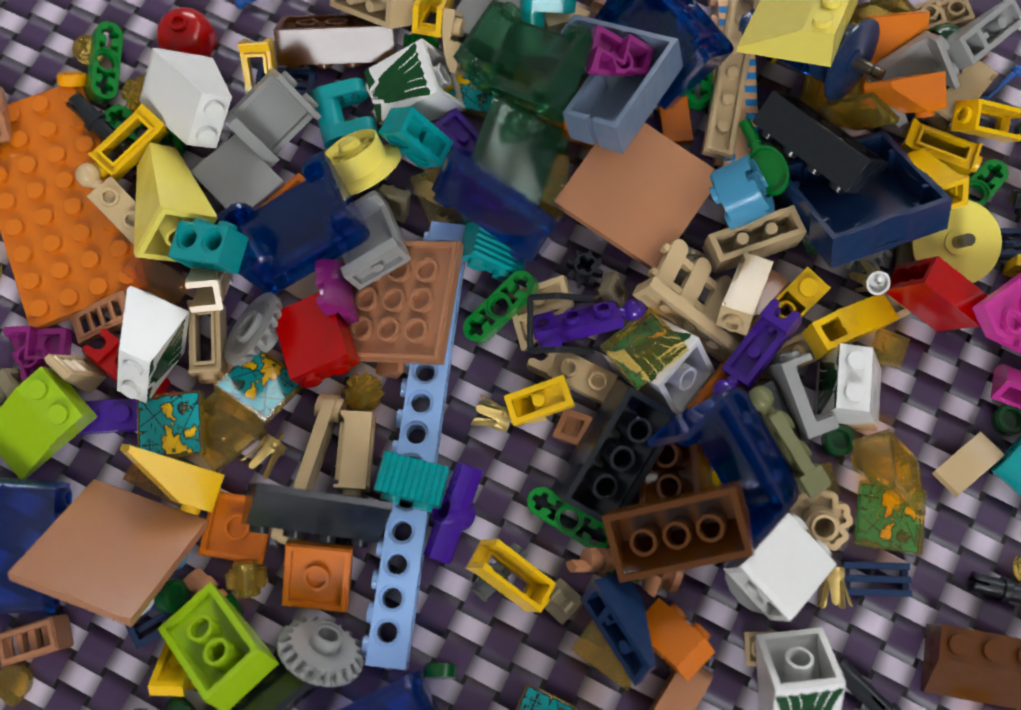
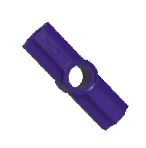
M457 461L444 494L441 509L432 508V517L435 523L423 555L442 563H451L462 531L469 529L474 522L476 509L472 503L481 481L483 470Z

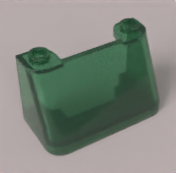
M492 0L453 58L471 83L483 94L552 121L563 123L565 120L562 112L577 93L593 45L590 30L579 23L576 25L569 24L565 28L564 34L524 22L520 15V9L509 1L504 3Z
M494 96L461 185L459 201L462 223L466 224L482 219L519 238L532 241L535 230L541 231L545 213L540 212L541 200L554 161L559 159L560 154L565 155L568 149L570 137L565 136V130L507 98Z

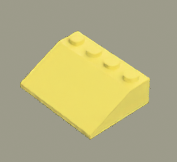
M760 0L737 46V52L831 67L859 0Z

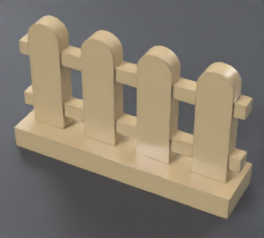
M676 239L670 244L666 242L659 250L664 255L657 269L653 267L649 270L647 276L650 279L637 285L632 295L664 320L699 337L705 351L722 363L724 359H728L744 339L740 333L731 332L716 326L721 305L732 279L729 276H722L716 280L712 279L709 276L712 270L711 263L704 257L693 262L686 258L688 245L684 240ZM680 268H682L687 274L681 286H678L674 283V280ZM705 286L710 292L703 305L698 301V298Z

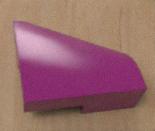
M597 24L591 29L586 71L590 75L644 77L649 72L654 47L632 34L621 38Z
M332 259L316 260V286L321 295L316 297L319 308L326 316L339 313L347 325L358 322L359 317L352 285L343 277L341 267L345 264Z
M4 327V335L10 338L15 351L11 354L14 362L20 367L22 382L40 367L51 368L44 359L48 354L71 355L73 331L68 328Z

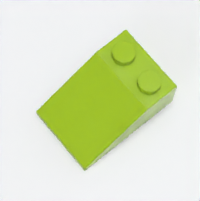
M40 367L16 387L0 407V456L19 479L24 481L98 416L69 382L60 377L52 368Z
M211 581L158 628V631L204 702L219 710H230L279 664L263 640Z

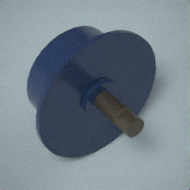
M868 18L856 26L849 23L831 67L809 64L810 76L825 83L824 94L828 100L838 101L844 98L857 85L864 74L878 81L884 78L886 69L871 63L880 35V27L876 20Z

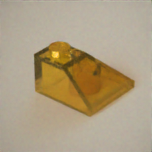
M889 429L852 440L853 454H851V463L855 471L860 472L872 484L919 516L925 515L926 508L919 459Z

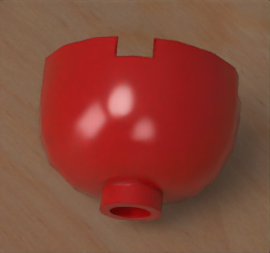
M179 7L168 11L160 19L156 30L157 43L160 49L212 57L211 53L214 47L217 48L218 45L217 33L208 18L192 8Z

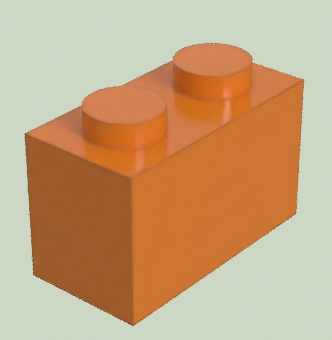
M658 598L645 612L652 649L688 682L715 653V650L708 642L711 636L697 622L693 625L689 624L685 620L687 615L676 604L672 603L668 606Z

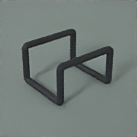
M560 292L531 294L528 296V352L532 354L573 353L575 355L595 353L594 348L569 347V341L564 342L563 346L533 347L534 300L565 299L573 300L574 304L594 302V296Z

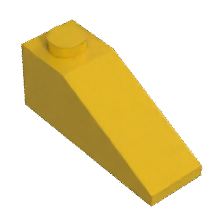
M121 445L120 451L172 501L182 504L181 511L198 516L201 510L212 513L225 476L224 474L131 445Z

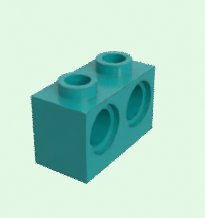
M413 106L391 108L378 132L392 146L398 147L401 153L419 168L442 167L453 144V141Z
M194 218L193 222L179 221L168 257L189 268L238 274L249 238L238 232L236 225L225 221H219L218 225L199 218Z

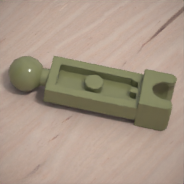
M757 386L752 388L748 393V404L753 410L761 412L758 416L792 470L788 477L798 493L801 495L805 492L809 498H812L826 490L832 482L820 464L813 463L809 458L812 456V453L807 444L801 439L798 440L792 429L795 428L792 419L786 412L774 409L772 406L774 396L767 387Z

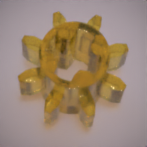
M137 75L136 81L130 78L127 79L121 92V98L127 101L125 106L134 112L141 104L140 96L145 77Z
M365 372L362 376H359L355 373L346 381L348 386L343 390L345 400L354 410L364 411L368 408L370 411H373L381 404L379 399L385 392L382 391L380 380L374 375Z
M253 558L233 562V569L228 570L229 573L225 574L227 590L234 589L238 598H249L261 594V587H265L268 582L267 566L259 567L258 559Z

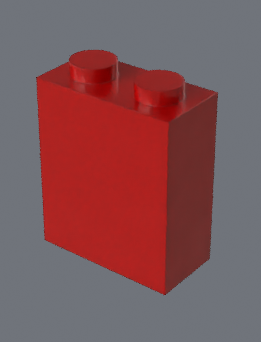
M939 256L895 266L890 276V287L885 293L936 332L980 327L972 307L988 295Z
M319 292L283 308L280 311L281 317L277 321L276 331L290 380L303 388L316 387L322 383V380L333 375L345 374L351 367L360 364L349 326L339 313L326 316L322 312L316 301V297L321 296Z

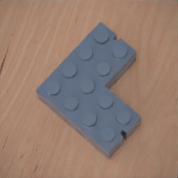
M574 14L560 32L562 38L557 37L543 55L552 82L579 89L562 112L570 138L594 145L597 141L601 148L624 154L683 67L679 39ZM599 24L621 38L632 34L654 47L648 74L644 77L588 74L586 71V54L591 29Z

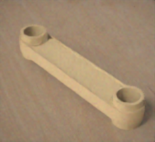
M320 393L314 407V416L317 418L293 488L314 490L336 423H340L343 420L340 410H346L347 399L331 393ZM273 528L272 539L280 544L285 545L288 539L303 540L282 536L284 529Z

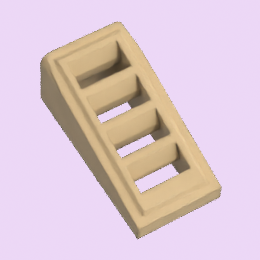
M48 354L44 358L45 362L60 377L87 393H92L107 377L103 371H100L83 356Z

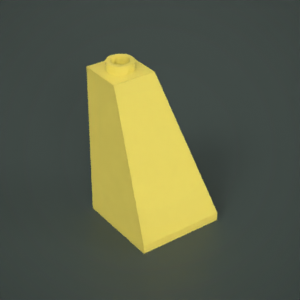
M149 142L137 165L133 253L137 258L177 262L169 258L168 254L178 222H193L194 218H199L215 224L218 216L177 148Z

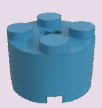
M749 154L714 170L710 174L713 186L709 187L710 194L717 205L722 203L726 211L724 217L731 230L745 226L775 212L773 197L766 198L765 196L768 184L756 161L753 158L750 159Z

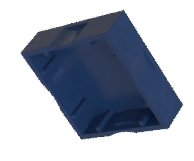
M884 130L856 139L890 163L882 173L858 193L845 192L842 195L828 186L830 180L821 174L818 177L809 172L804 167L806 162L801 158L787 162L790 170L788 187L783 193L774 196V198L782 208L795 206L807 231L805 237L830 268L948 228L952 198L927 173L915 166L908 157V154Z

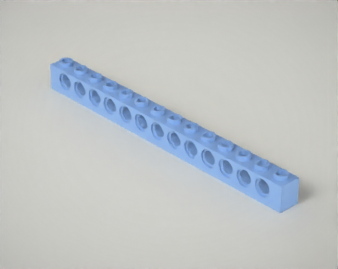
M431 221L430 231L424 232L423 241L462 242L466 225ZM461 260L444 365L405 364L406 367H409L408 379H402L400 396L405 397L403 409H398L396 416V428H400L399 440H393L391 449L392 453L435 464L438 461L465 268L463 260ZM423 369H431L435 372L433 378L429 381H421L418 379V374ZM419 399H427L430 402L429 408L424 412H417L413 409L414 403ZM416 429H421L426 433L425 439L418 444L411 443L409 441L410 433ZM400 503L399 505L393 504L391 514L386 523L385 534L377 542L376 555L381 556L379 569H374L372 575L371 589H376L374 603L369 602L366 623H371L369 637L364 636L361 656L366 657L365 665L407 670L409 668L430 513L412 507L403 508L400 506ZM400 524H409L412 528L411 536L405 541H399L395 537V530ZM397 556H403L407 561V567L401 574H393L390 569L392 559ZM391 589H398L402 594V602L396 608L388 607L385 602V596ZM388 622L393 623L397 628V636L392 642L384 641L380 635L381 627Z

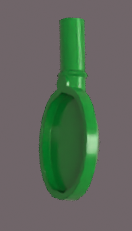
M744 119L739 123V126L751 149L749 153L750 159L753 158L756 161L768 184L766 195H780L788 187L790 181L788 163L776 148L763 145L751 120Z

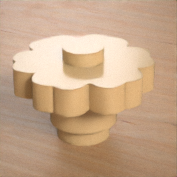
M826 489L812 498H809L805 492L801 495L797 493L794 498L788 501L787 507L791 512L790 514L801 518L808 527L807 533L815 541L819 540L824 543L829 550H838L849 539L848 532L845 529L853 524L850 507L845 502L839 501L838 495L834 491Z

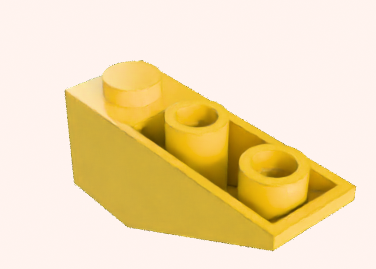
M807 267L775 298L779 301L781 314L778 318H786L792 311H798L801 317H803L831 287ZM760 315L751 322L748 333L761 318Z
M885 294L874 295L838 309L812 322L802 332V335L816 359L819 360L840 343L851 344L897 321L899 317Z

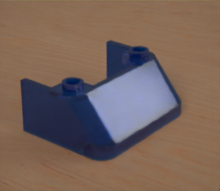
M452 146L443 161L431 189L435 193L433 199L448 209L450 206H453L511 249L509 254L517 261L524 264L526 260L530 262L539 260L567 220L563 217L554 218L472 158L474 152L470 149Z
M736 387L724 390L679 413L648 440L647 444L652 448L677 442L679 445L686 447L694 445L698 441L722 484L740 480L749 512L755 550L796 503L799 489L794 476L750 397L742 388Z

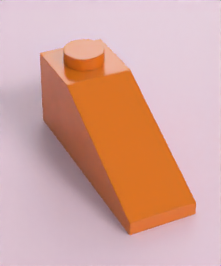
M946 71L918 73L864 83L865 91L902 114L915 113V118L933 117L934 111L947 108Z

